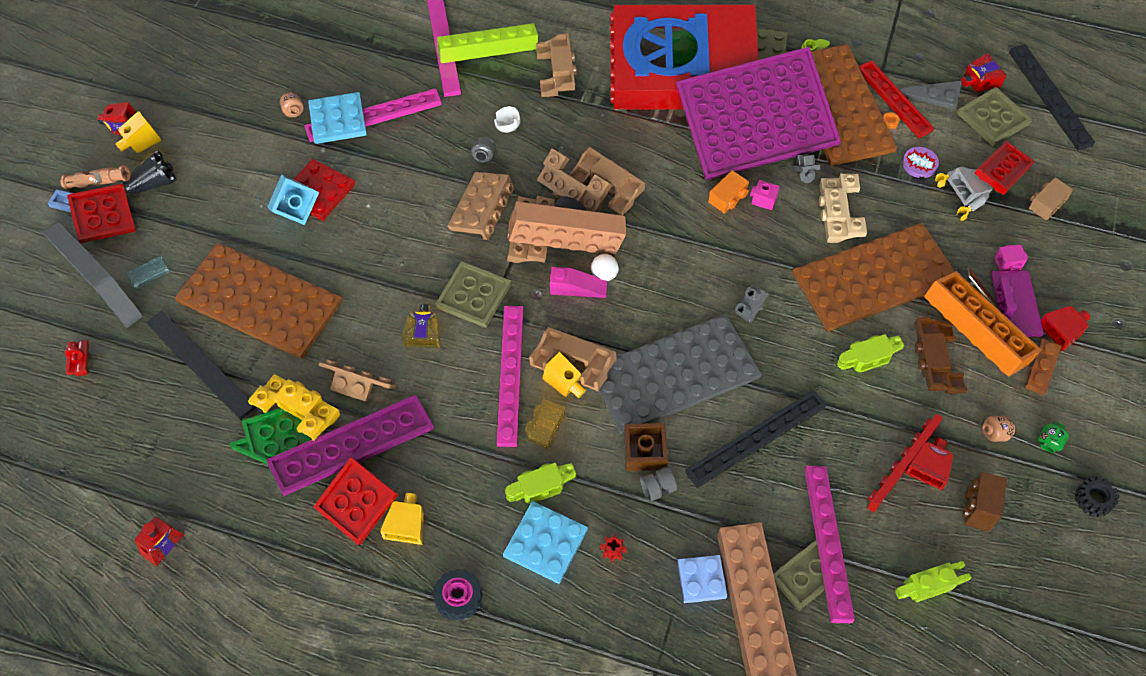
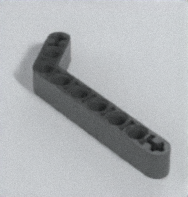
M60 222L43 231L49 242L95 289L126 328L143 317L113 277Z

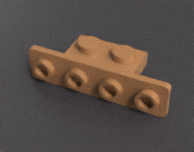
M327 359L326 362H319L318 365L335 371L330 390L365 402L369 400L373 384L389 389L396 386V384L391 383L389 378L382 376L375 378L371 372L362 370L360 373L355 371V367L349 365L342 367L337 365L338 362Z

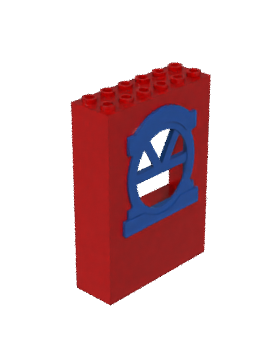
M614 5V12H610L611 103H614V109H683L676 87L677 81L759 60L755 5ZM653 28H665V40L649 31ZM672 28H684L695 37L698 46L694 59L678 68H673ZM642 38H645L664 48L644 57L640 50V43ZM665 54L666 68L650 63V61Z

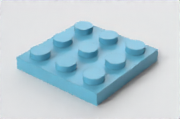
M359 92L308 100L315 144L367 135Z
M532 501L506 547L503 557L560 584L588 531V527Z

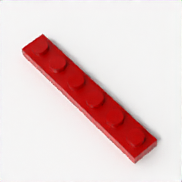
M872 60L859 66L867 83L918 139L933 132L934 127Z
M936 413L933 419L928 418L922 426L924 431L916 433L911 441L914 443L912 447L907 446L901 454L903 459L900 462L898 460L895 461L890 469L892 471L891 475H885L879 483L881 486L879 491L874 490L869 496L868 500L871 502L867 509L873 513L877 510L923 445L938 428L943 417Z

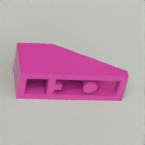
M551 267L550 295L606 298L607 280H602L599 277L572 268Z

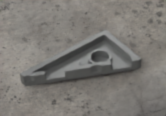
M962 81L899 88V90L907 99L955 110Z

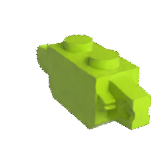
M886 334L881 336L874 335L862 342L856 341L850 345L848 351L841 353L837 367L840 369L854 367L855 371L861 373L888 364L893 353L903 349L904 343L899 336L887 338Z
M556 462L553 464L547 463L537 470L523 472L517 477V482L506 487V499L509 502L524 498L525 503L531 504L532 501L536 503L560 494L563 490V484L576 477L572 463L557 466Z
M963 561L954 564L949 562L910 575L904 581L905 585L898 587L895 593L898 599L910 596L912 600L919 602L949 592L957 585L971 580L972 577L969 573L957 577L955 571L965 567Z

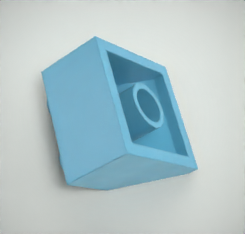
M281 174L267 208L271 212L305 225L319 192Z

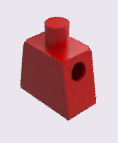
M1068 306L1045 314L1041 319L1043 331L1054 343L1061 345L1060 350L1063 352L1087 330L1089 325L1086 321L1090 320V315L1085 310L1078 313L1072 306Z

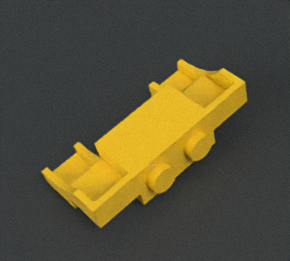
M275 374L264 387L260 385L248 400L250 405H255L262 409L264 413L277 403L278 407L302 420L297 427L298 432L308 435L314 441L322 431L333 425L340 416L339 410L322 401V396L314 390L309 391L302 383L298 381L293 382L289 379L286 381Z

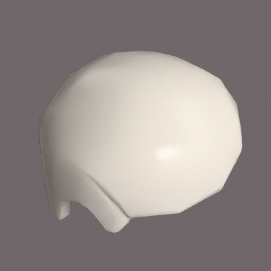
M510 106L496 112V119H494L495 126L501 132L509 133L515 131L520 125L518 110Z
M600 254L594 258L590 269L593 276L610 281L616 277L619 266L612 255Z

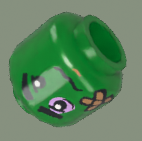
M1059 422L1047 423L1042 427L1037 440L1043 450L1055 453L1056 451L1063 450L1069 438V433L1065 430V426Z

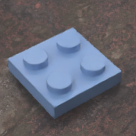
M720 555L678 559L684 603L727 598Z

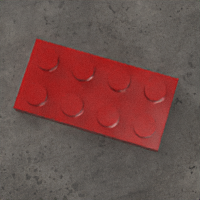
M1006 141L974 174L980 180L991 185L995 191L1004 195L1036 161Z

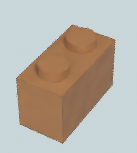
M1055 177L1050 183L1047 181L1042 186L1040 193L1036 192L1030 199L1032 203L1029 209L1047 221L1068 200L1073 189Z

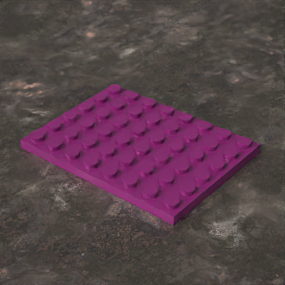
M810 47L676 82L705 181L728 175L732 170L740 172L796 157L797 155L837 146L841 143Z

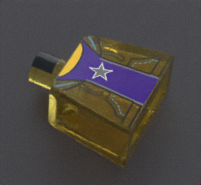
M421 304L419 312L411 311L409 313L402 333L404 347L440 348L437 313L430 312V305Z

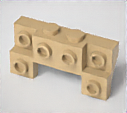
M840 174L839 178H821L819 184L821 194L819 206H822L823 209L821 211V221H824L827 243H839L849 238L866 237L865 217L850 218L847 193L860 191L858 174Z

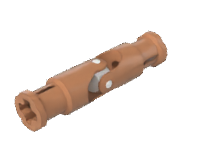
M121 165L119 168H101L90 172H76L74 175L64 174L61 176L60 182L65 190H71L73 187L85 188L92 184L116 183L118 180L129 181L131 171L126 165Z

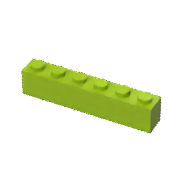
M532 23L437 37V52L440 62L447 63L536 50L538 33L535 24Z

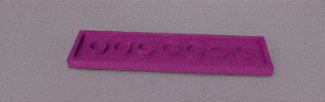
M413 395L319 436L315 441L305 442L266 459L284 497L339 472L350 457L358 462H362L433 430V424L417 396Z

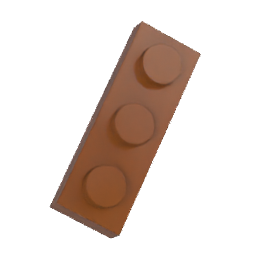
M1042 339L1039 344V348L1042 350L1034 359L1025 388L1045 395L1061 345Z

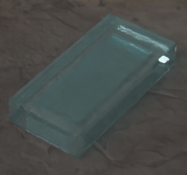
M159 256L127 272V275L135 289L170 271L162 257Z

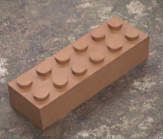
M517 201L509 221V241L519 244L526 243L535 246L542 245L616 255L626 236L625 216Z

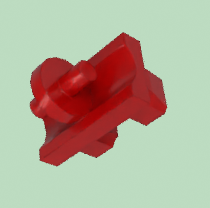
M89 341L68 342L67 349L65 350L66 374H75L76 376L87 375Z

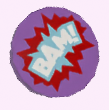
M924 147L911 148L903 157L905 171L917 178L920 176L927 178L934 175L939 165L937 155Z

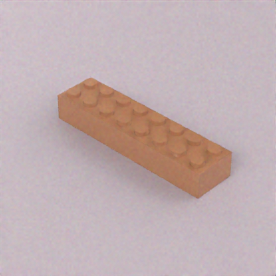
M762 523L720 528L717 538L746 676H797Z

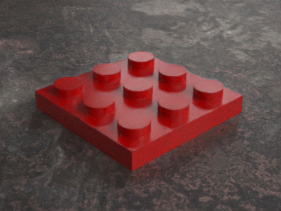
M313 158L294 178V180L319 192L310 214L322 221L326 219L356 185L353 179Z
M123 184L67 195L80 244L136 232Z
M350 457L313 508L357 545H361L399 494L356 459Z

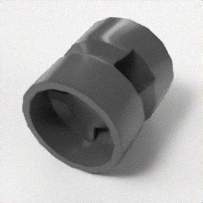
M667 466L656 470L655 475L649 473L639 479L642 490L649 502L661 498L662 493L668 495L677 491L676 481Z

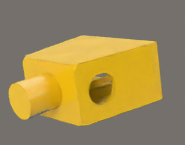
M138 111L119 128L118 131L123 136V139L115 144L121 152L131 146L136 153H140L162 141V139Z
M560 352L546 364L542 379L566 397L572 392L576 397L580 398L586 391L579 383L581 373Z
M406 493L404 502L395 501L392 503L380 531L383 539L422 545L424 511L421 505L416 504L417 495Z

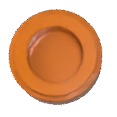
M888 112L883 115L888 129H895L898 126L900 119L897 114Z

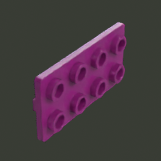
M992 271L991 278L999 311L1027 337H1042L1044 332L1029 271Z

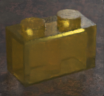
M543 399L541 404H537L535 407L534 418L532 421H528L525 432L528 441L549 449L565 418V407Z

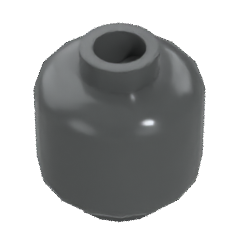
M488 137L477 138L471 150L473 158L478 162H489L494 156L496 145Z

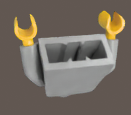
M964 166L947 172V175L939 173L935 178V182L939 181L937 187H944L946 180H948L963 204L968 206L960 207L956 215L959 213L965 214L961 217V221L967 218L970 211L973 212L985 204L993 188L974 174L976 169H969Z

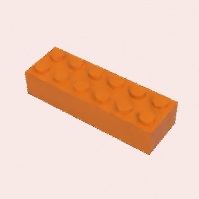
M957 271L936 280L924 296L932 306L943 314L944 318L956 326L959 332L963 333L974 346H977L1008 377L1028 366L1042 350Z

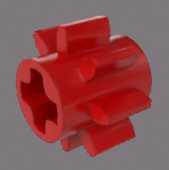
M616 534L611 538L605 537L606 544L600 545V549L605 551L603 558L608 557L611 559V563L617 558L622 560L621 553H626L627 547L622 546L624 539L619 540L616 538ZM612 546L616 547L615 551L611 550Z

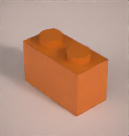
M732 170L710 191L708 202L725 214L729 209L732 210L741 198L744 199L749 192V181Z

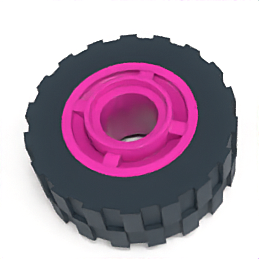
M448 571L449 573L443 574L440 580L438 579L437 585L434 587L436 608L445 618H450L453 621L468 619L477 612L478 607L481 605L482 592L480 583L468 571ZM456 592L463 593V596L460 598H454L453 594Z

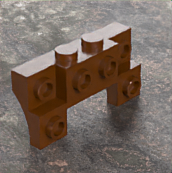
M917 317L915 328L918 341L915 342L914 348L919 356L918 368L922 371V376L926 377L928 391H945L946 394H965L967 387H965L963 380L964 373L949 372L951 364L946 343L955 342L956 340L952 330L953 324L951 322L936 321L930 317Z

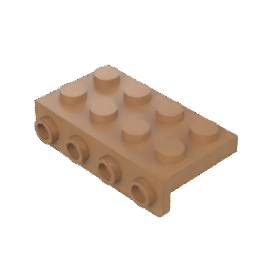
M475 172L448 224L449 230L481 234L484 240H489L511 193L514 191V184L510 176Z

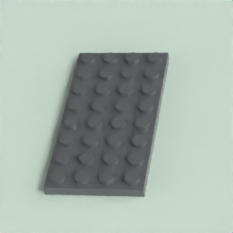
M723 314L616 356V361L607 372V379L598 393L619 434L622 435L624 434L625 424L652 423L760 379L762 374L726 314Z

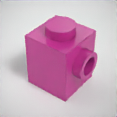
M759 180L757 187L753 186L750 194L753 197L752 204L772 210L780 186Z
M1007 245L998 249L994 259L999 271H1020L1027 262V254L1021 245Z

